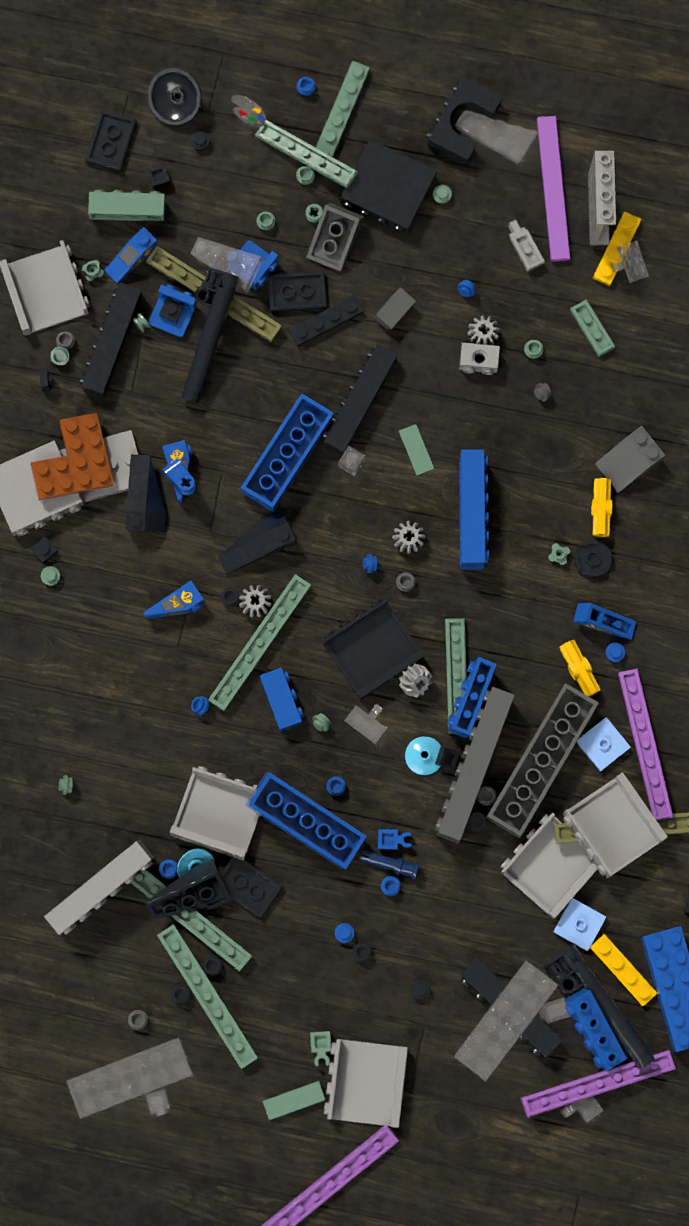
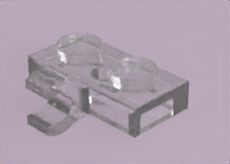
M637 241L618 247L622 262L612 265L614 272L625 269L630 283L649 276Z
M377 704L369 714L355 706L344 720L374 744L378 742L387 730L386 727L375 720L383 710Z
M591 1096L571 1103L560 1112L566 1118L577 1110L587 1123L603 1110L595 1098Z

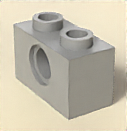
M462 343L459 370H463L465 373L480 371L485 375L497 373L500 346ZM480 356L484 359V362L477 363L474 358Z

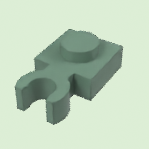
M330 1031L310 1033L311 1052H317L315 1065L318 1066V1060L324 1058L326 1066H329L330 1061L328 1056H326V1052L331 1051Z

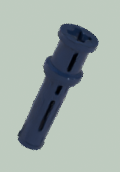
M365 849L362 850L361 854L368 856V858L360 856L359 861L393 870L396 875H407L415 880L420 863L413 864L404 861V858L396 860L366 851Z

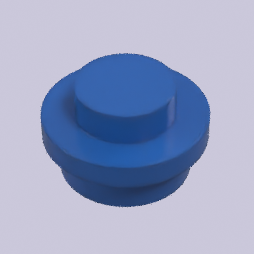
M309 77L301 78L297 83L298 92L305 96L311 95L315 90V82Z
M463 280L457 286L459 293L464 297L474 296L476 292L475 284L469 280Z
M367 554L366 558H363V568L366 569L367 573L377 569V557L372 556V554Z
M611 643L606 648V657L610 661L619 662L623 659L625 649L621 644Z
M203 696L196 697L192 701L191 709L199 716L207 712L209 708L208 699Z
M335 776L327 781L326 788L329 794L339 796L345 791L346 784L342 778Z
M170 859L164 860L159 866L160 875L165 879L174 878L178 874L177 863Z
M386 877L381 883V890L387 896H394L400 890V882L395 877Z
M342 923L336 927L335 937L341 943L350 942L354 937V929L351 925Z

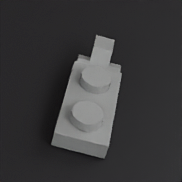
M516 220L510 222L508 226L511 234H509L510 240L527 272L545 263L528 230L524 227L520 228Z

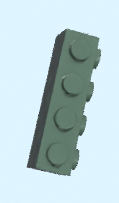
M94 190V192H89V218L96 220L165 221V195L158 191L142 193L141 191L124 193L121 190H114L113 192Z

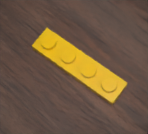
M624 211L593 279L608 286L611 285L640 224V218Z
M605 934L590 946L595 955L641 1006H644L657 994Z

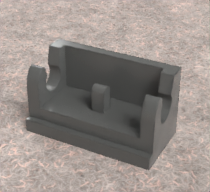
M400 287L373 318L387 330L392 329L414 304L415 300Z

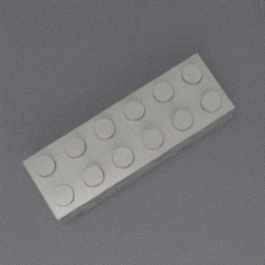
M139 839L44 917L59 935L62 932L66 935L77 926L75 922L78 919L82 922L92 914L90 910L93 907L97 910L107 902L106 896L110 895L113 897L122 889L120 886L122 883L128 884L138 876L136 874L138 870L143 872L153 864L151 860L154 856Z

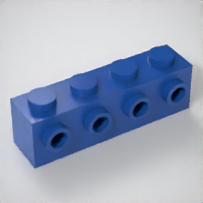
M481 657L476 658L474 662H470L467 672L470 673L468 678L463 680L460 688L463 690L461 697L458 696L454 703L455 713L450 715L447 722L449 732L464 738L470 736L495 670V663Z
M583 988L564 1000L567 1005L565 1009L568 1015L574 1018L576 1022L574 1026L578 1033L583 1035L585 1039L584 1045L589 1051H592L594 1055L593 1061L598 1068L608 1071L627 1059L590 990Z

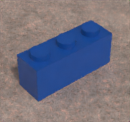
M281 667L260 675L280 732L302 724L301 719L304 718L301 707L297 708L294 701L297 700L294 689H289L288 683L291 681L287 671L283 672Z

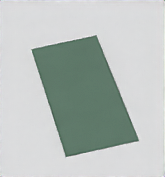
M417 425L399 430L416 475L434 469Z

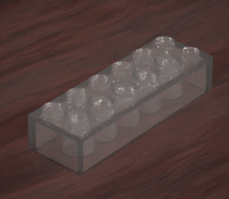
M524 961L454 1054V1057L486 1081L558 984L528 961Z
M176 1038L67 1080V1084L81 1119L193 1076V1072L180 1038Z

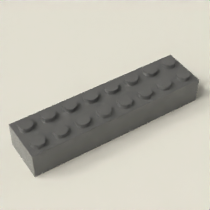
M564 684L486 819L516 837H521L596 709L597 701L568 684Z
M492 687L491 691H486L482 702L485 707L484 709L480 708L475 721L478 722V726H473L469 736V740L472 742L470 745H466L462 758H465L464 763H459L455 773L458 779L457 782H452L448 794H451L450 800L446 799L441 812L445 814L443 818L439 817L435 827V830L438 831L436 836L457 844L460 842L514 694Z

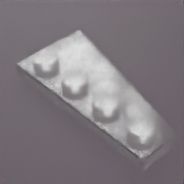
M464 110L455 125L456 129L517 164L520 163L538 134L537 131H529L521 126L509 125L501 120H492L487 116Z
M198 237L190 253L194 258L210 268L238 276L237 285L247 293L263 262L261 256Z

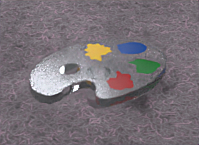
M241 95L232 96L231 101L240 107H234L233 109L236 116L252 126L259 127L265 124L266 116L254 101Z

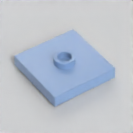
M604 718L576 741L599 771H602L630 748L629 744L607 718Z
M572 898L553 932L588 951L606 916Z

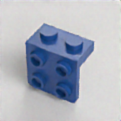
M247 241L228 265V271L238 276L240 280L254 290H257L259 286L265 284L270 272H274L278 267V255L273 251L268 254L252 241Z
M161 285L158 291L159 299L149 319V324L175 336L183 337L196 309L197 301L194 295L189 292L181 293L171 285ZM166 298L184 305L177 324L159 317Z

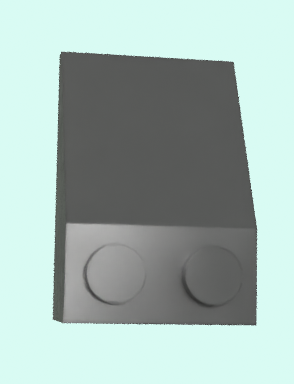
M332 203L326 204L306 258L341 271L359 233L364 216Z
M640 426L599 459L595 465L605 478L611 479V486L619 493L660 463L665 454L643 426Z

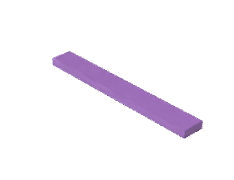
M556 116L537 117L551 262L570 260Z
M638 669L619 672L618 676L651 813L656 821L671 819L673 814Z
M670 1051L653 1055L655 1060L641 1070L638 1069L635 1062H631L608 1071L522 1097L521 1100L526 1116L530 1117L674 1070L676 1068Z
M387 1125L383 1126L262 1226L297 1225L399 1142V1140Z

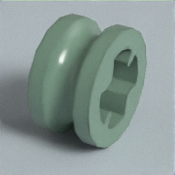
M317 204L309 205L306 209L307 220L312 223L320 221L322 208ZM311 210L318 211L317 217H314V215L310 216Z
M138 314V318L132 319L141 332H144L146 327H150L141 314Z

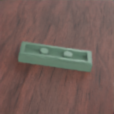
M587 300L570 308V312L598 357L615 348V345Z
M317 1081L264 1100L263 1104L268 1118L271 1120L324 1101L325 1098L320 1083Z

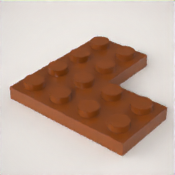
M97 413L61 419L59 423L67 456L30 463L39 501L114 486Z

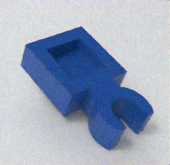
M378 829V849L397 850L398 844L406 848L411 847L410 843L404 842V837H411V833L405 832L402 835H398V830Z

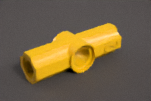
M598 478L594 480V499H592L591 507L593 536L609 537L610 517L612 515V500H610L611 479Z
M575 640L561 645L559 649L568 664V670L572 678L577 681L583 694L591 697L600 692L601 689L592 674V668L588 660L583 657Z

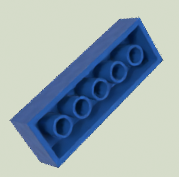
M301 393L241 486V493L274 512L331 424L334 413Z
M461 450L460 570H483L484 565L489 561V549H485L489 541V532L485 530L488 523V512H485L488 504V493H485L488 486V474H484L488 467V455H484V450Z
M270 772L264 774L245 804L246 807L341 869H347L367 837Z
M679 926L640 937L673 1052L689 1049V952L682 928Z

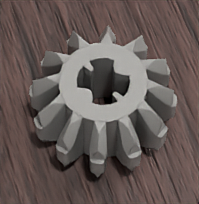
M483 315L480 317V321L474 318V324H469L471 330L468 331V335L472 336L470 341H477L476 344L483 343V345H487L488 342L490 345H494L493 340H498L499 336L497 333L500 332V329L496 327L497 322L491 323V317L484 320ZM481 329H484L487 333L483 335Z
M407 521L406 527L403 523H400V529H394V532L398 535H393L392 539L398 540L394 546L398 547L401 545L400 552L407 548V553L410 554L411 548L417 552V545L423 546V542L420 540L425 539V535L420 534L423 532V528L416 530L418 523L415 522L412 527L410 526V521ZM407 534H411L412 538L411 541H407V538L404 539Z
M250 585V592L244 589L243 593L246 596L241 595L239 597L241 601H244L239 606L241 608L246 607L243 613L246 614L250 611V617L252 618L254 612H257V616L261 617L260 611L267 614L268 611L265 607H271V603L267 602L271 599V595H266L267 589H263L260 592V585L257 586L256 590ZM255 598L256 600V598H259V604L256 605L255 603L252 605L251 599Z
M414 664L412 667L408 666L406 672L402 671L404 675L399 678L401 681L399 686L408 696L417 698L419 694L424 695V691L429 690L428 685L432 684V675L426 667Z

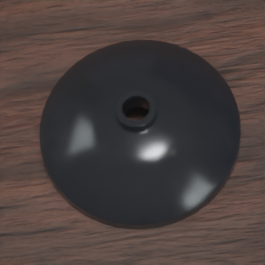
M179 68L165 69L159 72L151 81L148 89L149 106L154 115L162 122L170 125L184 124L194 118L200 109L202 100L201 89L197 80L189 72ZM178 92L181 94L180 99L177 98Z

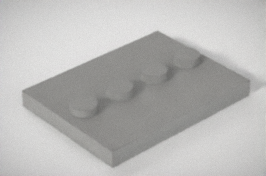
M131 430L103 438L114 486L78 493L83 503L128 490L131 454L138 455ZM66 449L59 450L62 457L67 456Z

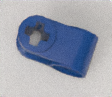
M178 458L162 469L168 480L183 495L194 493L196 489L194 478ZM183 483H190V487L184 486Z

